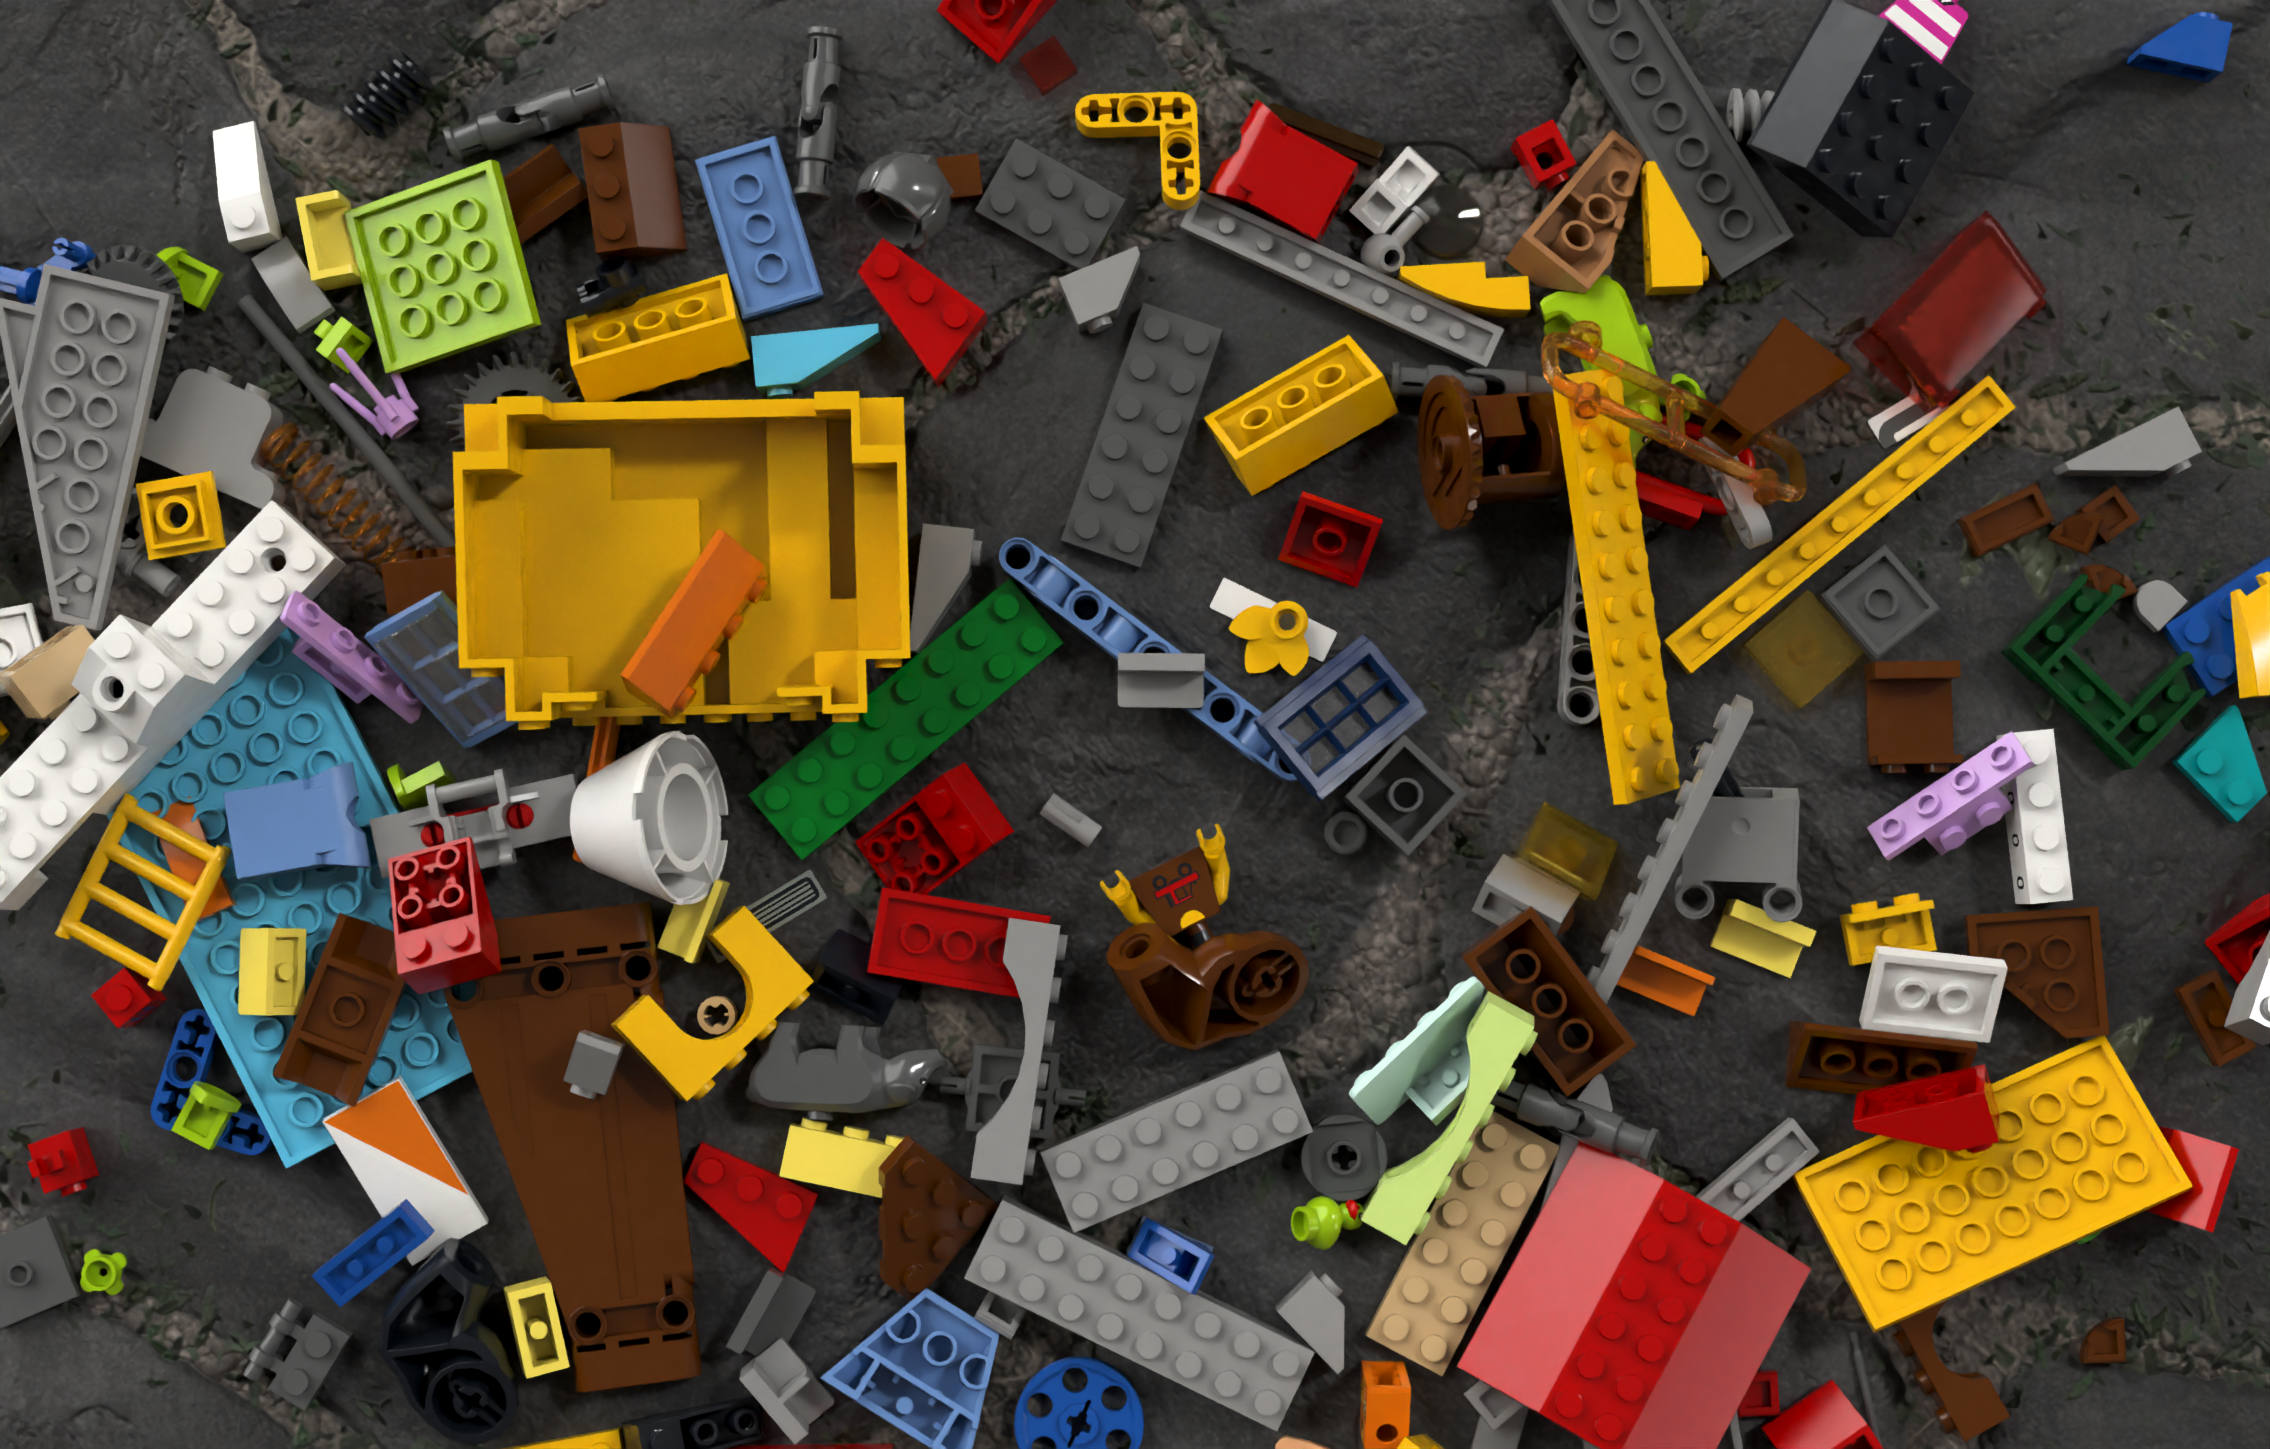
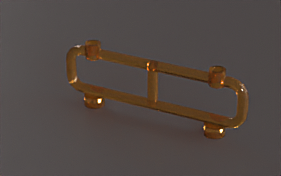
M1579 321L1569 328L1568 333L1555 331L1544 337L1541 345V368L1543 375L1556 392L1574 401V412L1577 417L1588 420L1601 414L1737 479L1753 488V498L1758 504L1770 505L1777 500L1787 503L1798 502L1805 496L1807 478L1804 460L1799 451L1789 441L1777 435L1778 428L1756 442V444L1778 454L1785 461L1788 467L1790 485L1779 481L1777 473L1772 469L1756 470L1686 436L1684 409L1708 420L1717 405L1603 350L1602 329L1595 322ZM1559 349L1567 351L1665 399L1667 426L1600 395V388L1594 383L1583 382L1578 384L1567 378L1559 367Z

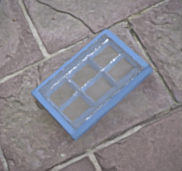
M443 590L431 594L378 624L364 636L369 644L464 749L470 748L518 722L506 721L505 667L504 676L471 677V668H459L457 606Z

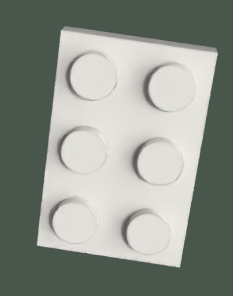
M1875 946L1859 1018L1861 1028L1990 1043L2008 969L2005 960Z

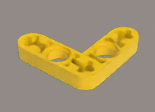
M1183 92L1091 94L1079 100L1075 109V122L1080 133L1087 137L1160 136L1161 185L1164 202L1172 209L1181 211L1189 209L1197 203L1200 194L1198 120L1196 102L1190 95ZM1139 107L1144 109L1148 116L1142 122L1134 123L1127 120L1124 114L1130 108ZM1155 108H1160V121H1155ZM1182 108L1183 119H1174L1173 109ZM1112 109H1117V122H1112ZM1090 111H1098V121H1090ZM1183 143L1189 146L1191 153L1185 158L1177 159L1170 156L1167 150L1173 144ZM1176 172H1184L1185 194H1177Z

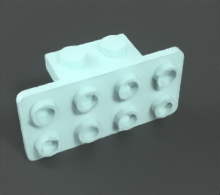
M1475 976L1470 977L1467 981L1458 983L1450 991L1448 998L1435 1011L1426 1013L1419 1020L1417 1027L1404 1040L1395 1042L1387 1050L1385 1057L1372 1070L1363 1072L1355 1080L1354 1086L1349 1091V1096L1375 1124L1383 1123L1410 1098L1437 1126L1462 1102L1470 1075L1467 1027L1488 992Z

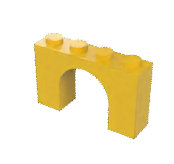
M745 905L734 909L706 935L738 970L745 984V1008L741 1018L731 1030L713 1039L701 1040L694 1038L682 1031L649 995H642L611 1024L679 1099L683 1101H688L692 1097L698 1101L705 1096L716 1084L712 1078L723 1067L728 1071L734 1068L747 1055V1052L743 1049L755 1037L759 1041L767 1037L777 1026L775 1018L786 1007L793 1011L810 995L806 989L814 982L812 978Z

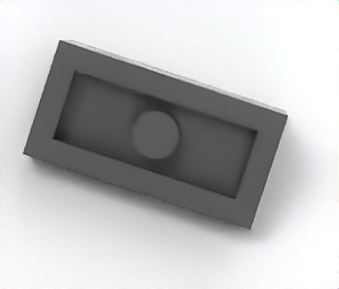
M773 1265L764 1276L726 1347L740 1355L746 1350L757 1356L779 1337L784 1338L789 1343L813 1300L816 1289L787 1272H781Z

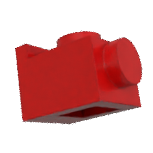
M1553 119L1515 138L1510 148L1513 155L1517 156L1534 190L1545 186L1547 191L1550 192L1561 187L1570 180L1568 173L1572 172L1577 164ZM1541 156L1549 159L1551 166L1547 169H1542L1536 159Z

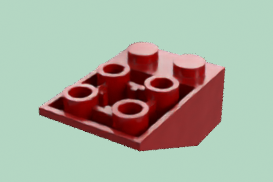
M964 762L942 774L855 843L887 888L928 895L1012 834L1014 830Z
M469 836L388 859L398 975L420 995L500 973L501 964L497 930L472 838Z

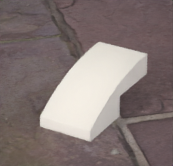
M1407 146L1349 211L1374 234H1386L1439 177L1440 173L1410 146Z

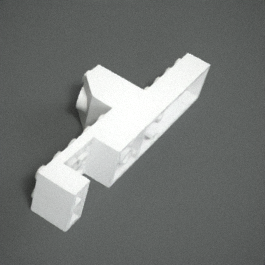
M271 500L152 626L120 614L88 647L71 684L80 694L0 777V909L19 910L48 880L39 869L92 813L109 815L120 804L124 794H129L288 627L280 620L289 595L297 590L312 601L346 566L338 556L284 507ZM275 556H284L286 560L284 568L280 571H274L271 567L272 559ZM124 689L123 695L120 696L119 693Z

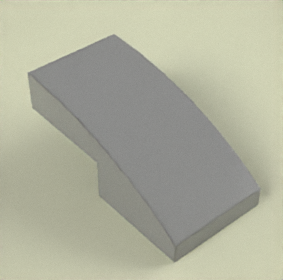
M287 236L251 259L278 304L299 333L304 332L335 311L324 290L311 281L308 267L295 245Z

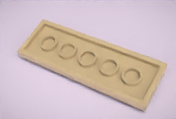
M1494 1111L1484 1128L1476 1126L1469 1140L1473 1141V1146L1465 1161L1461 1165L1455 1162L1448 1173V1176L1452 1177V1181L1447 1192L1441 1200L1434 1199L1428 1210L1431 1216L1424 1231L1420 1236L1416 1235L1365 1332V1335L1440 1376L1444 1375L1559 1149V1145Z

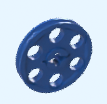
M1067 1357L1054 1361L1042 1368L1025 1386L1015 1412V1436L1019 1449H1032L1033 1442L1041 1436L1050 1437L1055 1442L1057 1449H1109L1106 1445V1436L1114 1429H1122L1131 1438V1444L1128 1449H1139L1144 1428L1143 1409L1137 1391L1120 1370L1105 1361L1092 1357ZM1070 1368H1080L1087 1375L1088 1382L1080 1391H1071L1063 1383V1375ZM1109 1386H1119L1127 1395L1126 1403L1119 1409L1107 1408L1102 1401V1393ZM1035 1393H1044L1052 1400V1410L1046 1416H1035L1028 1408V1400ZM1087 1400H1090L1091 1402L1086 1411V1422L1091 1425V1428L1089 1430L1082 1428L1079 1434L1075 1435L1072 1445L1069 1446L1068 1442L1072 1436V1423L1067 1419L1069 1416L1077 1417L1083 1411Z

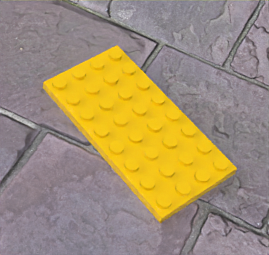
M2097 1036L1991 1084L1999 1109V1142L1993 1143L1992 1147L1987 1150L1975 1153L1967 1152L1966 1149L1950 1151L1877 1135L1797 1171L1792 1176L1873 1333L2191 1190L2193 1186L2106 1036Z

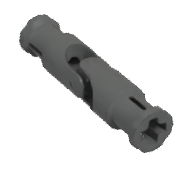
M813 26L809 27L806 31V37L810 39L808 62L803 65L802 105L796 161L800 163L798 186L795 187L793 193L794 197L802 200L828 201L831 198V191L827 189L829 166L834 163L837 103L839 100L841 67L837 65L839 43L842 42L844 32L836 28ZM813 125L820 126L816 134L813 133Z
M600 74L597 75L596 80L574 88L566 85L517 104L479 115L475 122L454 129L450 126L443 128V133L455 163H460L464 161L466 156L486 149L490 152L520 143L525 139L581 122L585 115L606 108L612 111L616 109V105L605 75ZM538 111L550 113L545 118L540 119Z
M1392 362L1390 370L1389 389L1394 400L1398 396L1422 398L1429 381L1436 375L1444 374L1454 375L1464 383V388L1469 391V397L1484 396L1486 394L1485 375L1495 376L1502 380L1503 386L1499 394L1542 391L1553 394L1551 377L1531 376L1522 370L1472 368L1466 370V373H1461L1459 370L1445 365L1428 364L1426 368L1400 367L1399 362ZM1561 373L1553 374V376L1562 375Z
M1512 1080L1506 1091L1497 1090L1490 1102L1492 1105L1517 1113L1518 1119L1537 1126H1555L1558 1132L1569 1138L1609 1153H1613L1616 1150L1638 1158L1640 1164L1644 1166L1649 1165L1659 1140L1660 1130L1652 1128L1649 1131L1625 1122V1117L1576 1099L1564 1100L1552 1090L1533 1083H1529L1526 1086ZM1584 1111L1588 1112L1595 1119L1596 1131L1594 1134L1585 1135L1577 1132L1579 1126L1585 1120Z

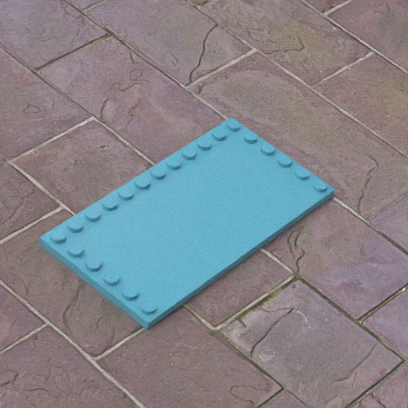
M289 627L274 640L129 793L139 800L137 806L150 813L163 808L162 812L158 815L161 819L167 815L171 804L180 800L193 803L196 812L191 822L196 821L197 817H199L206 831V838L210 841L211 845L216 848L217 844L231 849L222 875L226 879L236 905L197 922L179 959L286 1169L336 1144L322 1121L328 1115L348 1104L309 1086L273 1076L297 1015H240L238 1013L240 931L242 928L306 929L305 995L339 913L394 931L389 877H381L369 819L400 813L337 687L292 652L296 641L301 637ZM124 689L119 693L120 696L123 695ZM353 762L359 793L354 818L360 829L366 834L371 868L327 866L252 881L237 879L223 793L309 779L337 765ZM116 808L109 815H107L109 821L111 820ZM129 822L120 840L121 845L171 872L158 836ZM137 874L156 914L176 924L185 907L183 899ZM473 980L454 985V993L462 1001H469L476 994L477 987ZM407 984L375 1065L370 1070L359 1098L401 1075L415 1100L418 1101L473 1072L445 999L443 988L418 995Z

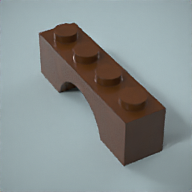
M1944 1301L1893 1324L1897 1332L1892 1334V1338L1901 1354L1905 1358L1908 1356L1912 1358L1918 1371L1913 1373V1376L1925 1396L1931 1394L1939 1409L1934 1411V1415L1941 1428L1947 1435L1953 1433V1435L1966 1442L2010 1416L1988 1377L1979 1372L1961 1373L1951 1371L1938 1358L1933 1346L1932 1330L1938 1312L1947 1302Z

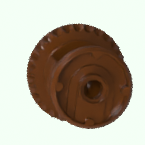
M1436 375L1429 381L1419 410L1417 448L1420 477L1425 499L1433 518L1440 527L1446 530L1464 527L1473 517V511L1477 508V504L1554 498L1561 492L1566 484V476L1553 394L1542 391L1469 397V391L1464 388V383L1454 375ZM1501 438L1503 444L1502 460H1510L1519 446V454H1524L1527 473L1511 474L1509 465L1504 464L1496 468L1498 475L1482 476L1483 456Z

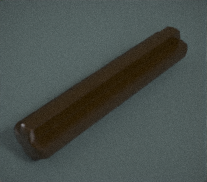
M1269 104L1268 108L1287 126L1347 158L1371 167L1378 165L1384 150L1382 143L1279 104Z

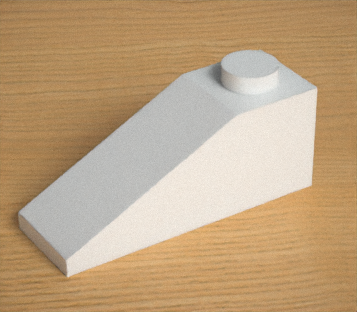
M252 121L213 131L218 197L228 243L242 253L268 248L283 239L256 123Z

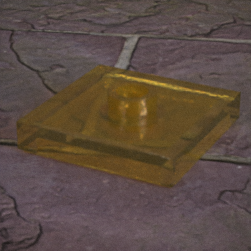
M1805 590L1742 645L1797 709L1805 706L1864 654L1860 647L1809 590Z

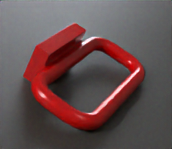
M1660 411L1663 419L1659 429L1698 442L1699 438L1704 437L1699 432L1703 426L1690 421L1678 422L1673 419V415ZM1747 448L1738 454L1737 457L1752 484L1756 461L1751 449ZM1635 470L1639 508L1645 516L1689 531L1699 520L1702 511L1718 516L1728 515L1721 499Z

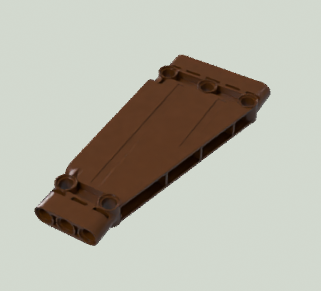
M651 902L496 919L494 923L498 935L500 959L520 956V963L501 965L500 973L473 980L477 989L476 994L469 1001H462L457 998L454 993V985L443 988V992L566 1321L571 1338L576 1391H599L699 1376L702 1374L693 1293L695 1279L675 1093L611 1026L642 995H649L666 1013L663 989L660 988ZM649 941L650 944L648 948L622 950V944ZM607 946L608 952L579 956V949ZM564 951L563 958L536 961V954ZM637 955L647 958L651 965L649 976L641 981L632 979L626 970L629 960ZM549 966L560 968L564 975L562 986L555 991L545 989L540 980L541 973ZM582 1030H587L625 1044L607 1094L597 1093L595 1100L570 1092L572 1084L563 1081L577 1036ZM671 1301H680L687 1306L688 1315L683 1321L671 1322L664 1315L663 1309L665 1305ZM592 1312L599 1317L601 1328L595 1333L586 1334L578 1328L577 1317L582 1313ZM688 1331L692 1332V1334L664 1337V1335L678 1334ZM649 1337V1339L621 1343V1341ZM605 1343V1345L578 1349V1346Z

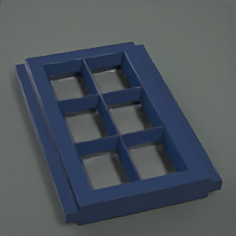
M1362 634L1253 723L1257 726L1258 732L1308 793L1320 802L1423 717L1427 710L1423 707V702L1372 640H1368Z

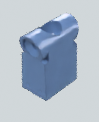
M353 762L337 765L309 779L223 793L237 879L252 881L327 866L371 868L366 834L360 829L354 818L359 793Z

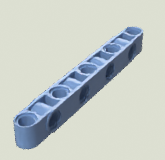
M1015 537L1007 540L1002 545L999 551V561L1004 573L1022 586L1035 600L1118 661V653H1146L1151 649H1157L1162 653H1182L1053 556L1047 555L1030 541ZM1022 548L1030 554V562L1025 568L1013 569L1007 564V556L1012 550ZM1082 599L1095 601L1099 608L1097 615L1090 620L1079 619L1074 613L1076 603ZM1205 670L1203 707L1181 709L1258 766H1262L1278 779L1284 782L1297 781L1298 779L1294 774L1283 772L1279 766V756L1258 732L1257 726L1253 723L1263 713ZM1226 700L1230 702L1234 708V717L1230 721L1220 723L1213 719L1210 707L1215 701ZM1284 729L1280 730L1295 749L1301 745L1289 736ZM1306 751L1301 756L1310 766L1311 758L1309 752Z

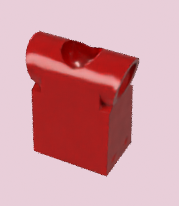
M1256 99L1240 128L1241 142L1239 150L1221 163L1206 193L1219 199L1250 206L1292 231L1319 244L1359 172L1358 163L1287 126L1267 106Z

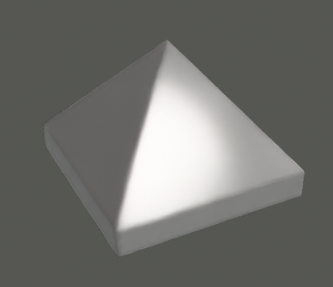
M988 1291L974 1318L1011 1340L1027 1309Z

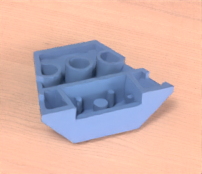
M926 1288L820 1377V1379L929 1449H972L1000 1334Z

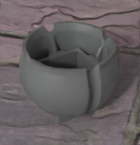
M894 151L892 154L874 161L858 179L856 192L852 197V205L856 213H865L861 222L878 238L882 239L883 237L902 250H905L911 244L913 251H919L937 238L946 226L951 210V195L954 191L932 155Z

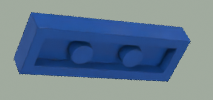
M405 1199L319 1267L312 1277L339 1307H342L426 1241L435 1230L414 1206Z

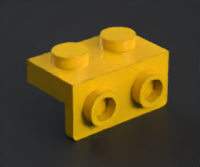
M1912 893L1893 897L1894 905L1878 908L1877 900L1852 904V913L1839 915L1849 965L1854 966L1872 962L1875 946L1936 951L1937 947L1929 909L1934 908L1933 900H1920L1919 893Z

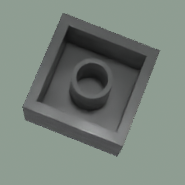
M1404 734L1393 743L1342 799L1403 857H1406L1416 849L1467 792Z

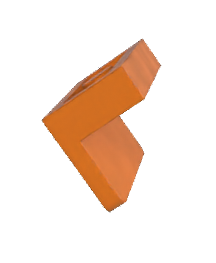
M1636 945L1616 985L1694 1017L1706 986H1713L1716 977Z

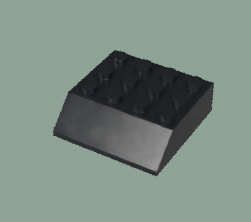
M1828 0L1746 145L1860 236L1893 238L1974 92L1889 20L1840 0Z

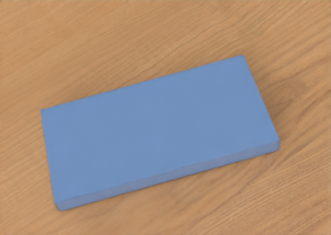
M776 136L695 159L744 322L824 298L823 289Z

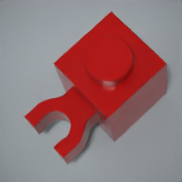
M83 1127L67 1130L28 1144L32 1160L28 1161L27 1164L32 1178H39L44 1194L59 1190L61 1197H65L87 1189L85 1180L99 1176Z

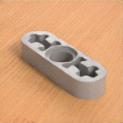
M1706 436L1699 438L1698 451L1701 460L1742 543L1748 549H1753L1772 540L1770 522L1738 457H1732Z

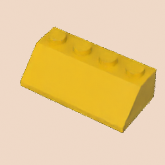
M727 273L640 298L635 304L626 308L612 306L607 308L606 312L588 318L585 314L566 320L571 367L585 402H613L625 395L639 391H651L663 384L680 379L689 380L701 373L721 367L730 368L750 359L746 334Z
M1347 335L1203 418L1236 476L1251 496L1262 490L1270 488L1276 482L1295 471L1305 468L1311 462L1330 451L1345 445L1348 441L1372 427L1380 425L1386 419L1399 412L1384 375L1351 336Z

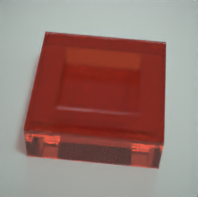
M1054 35L1019 58L1021 65L1042 96L1077 74V68Z

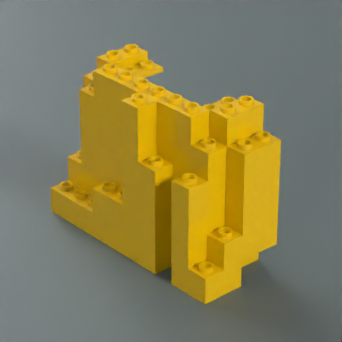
M859 391L814 392V399L552 403L543 396L497 397V404H464L465 452H453L459 668H471V677L504 676L505 667L506 721H518V730L550 728V720L559 718H572L573 726L599 725V717H616V725L643 724L642 716H660V724L686 723V715L703 714L704 723H720L732 721V714L747 713V722L773 721V713L790 712L791 721L816 720V712H822V714H832V722L859 721V713L868 712L867 659H875V668L902 667V658H911L904 397L860 398ZM719 528L765 566L766 577L764 580L768 582V586L756 604L749 601L740 616L745 619L732 640L725 638L716 651L721 656L712 672L708 676L701 674L692 687L697 690V693L689 707L683 713L677 710L671 719L627 692L620 674Z

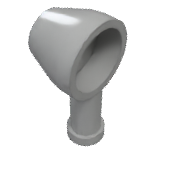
M1415 205L1410 210L1411 213L1391 235L1378 233L1365 241L1361 249L1362 264L1387 276L1397 272L1405 260L1403 246L1423 224L1429 222L1430 217L1420 207ZM1392 250L1393 260L1386 264L1384 261L1385 254Z

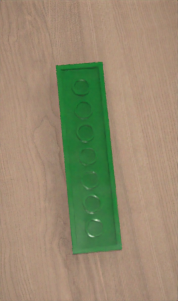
M1009 578L868 695V712L859 713V721L835 722L748 794V796L801 860L804 861L1063 646L1064 642Z

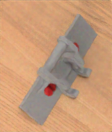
M501 768L494 770V775L441 787H437L435 783L426 785L429 806L369 819L381 877H389L388 859L469 836L473 840L480 870L498 865L503 867L515 864L517 862L516 848L571 836L570 809L574 793L577 789L574 774L509 788L505 770ZM498 792L499 803L448 815H446L443 803Z

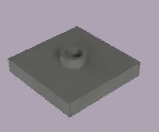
M1886 545L1882 546L1818 598L1872 662H1876L1941 609Z
M52 1215L0 1235V1329L83 1295Z

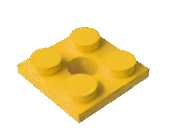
M213 471L135 484L148 560L152 561L226 548ZM181 503L187 509L188 518L183 526L177 528L170 520V512L175 505Z

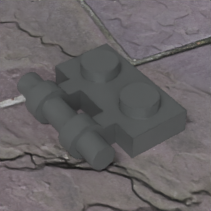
M288 1298L282 1310L275 1311L269 1321L271 1328L262 1343L255 1344L248 1357L251 1361L243 1374L250 1380L257 1382L265 1369H270L276 1373V1376L268 1389L305 1411L313 1403L354 1334L319 1312L314 1313L307 1325L296 1319L303 1308V1304L293 1298ZM290 1335L297 1341L287 1358H284L276 1353L285 1336Z

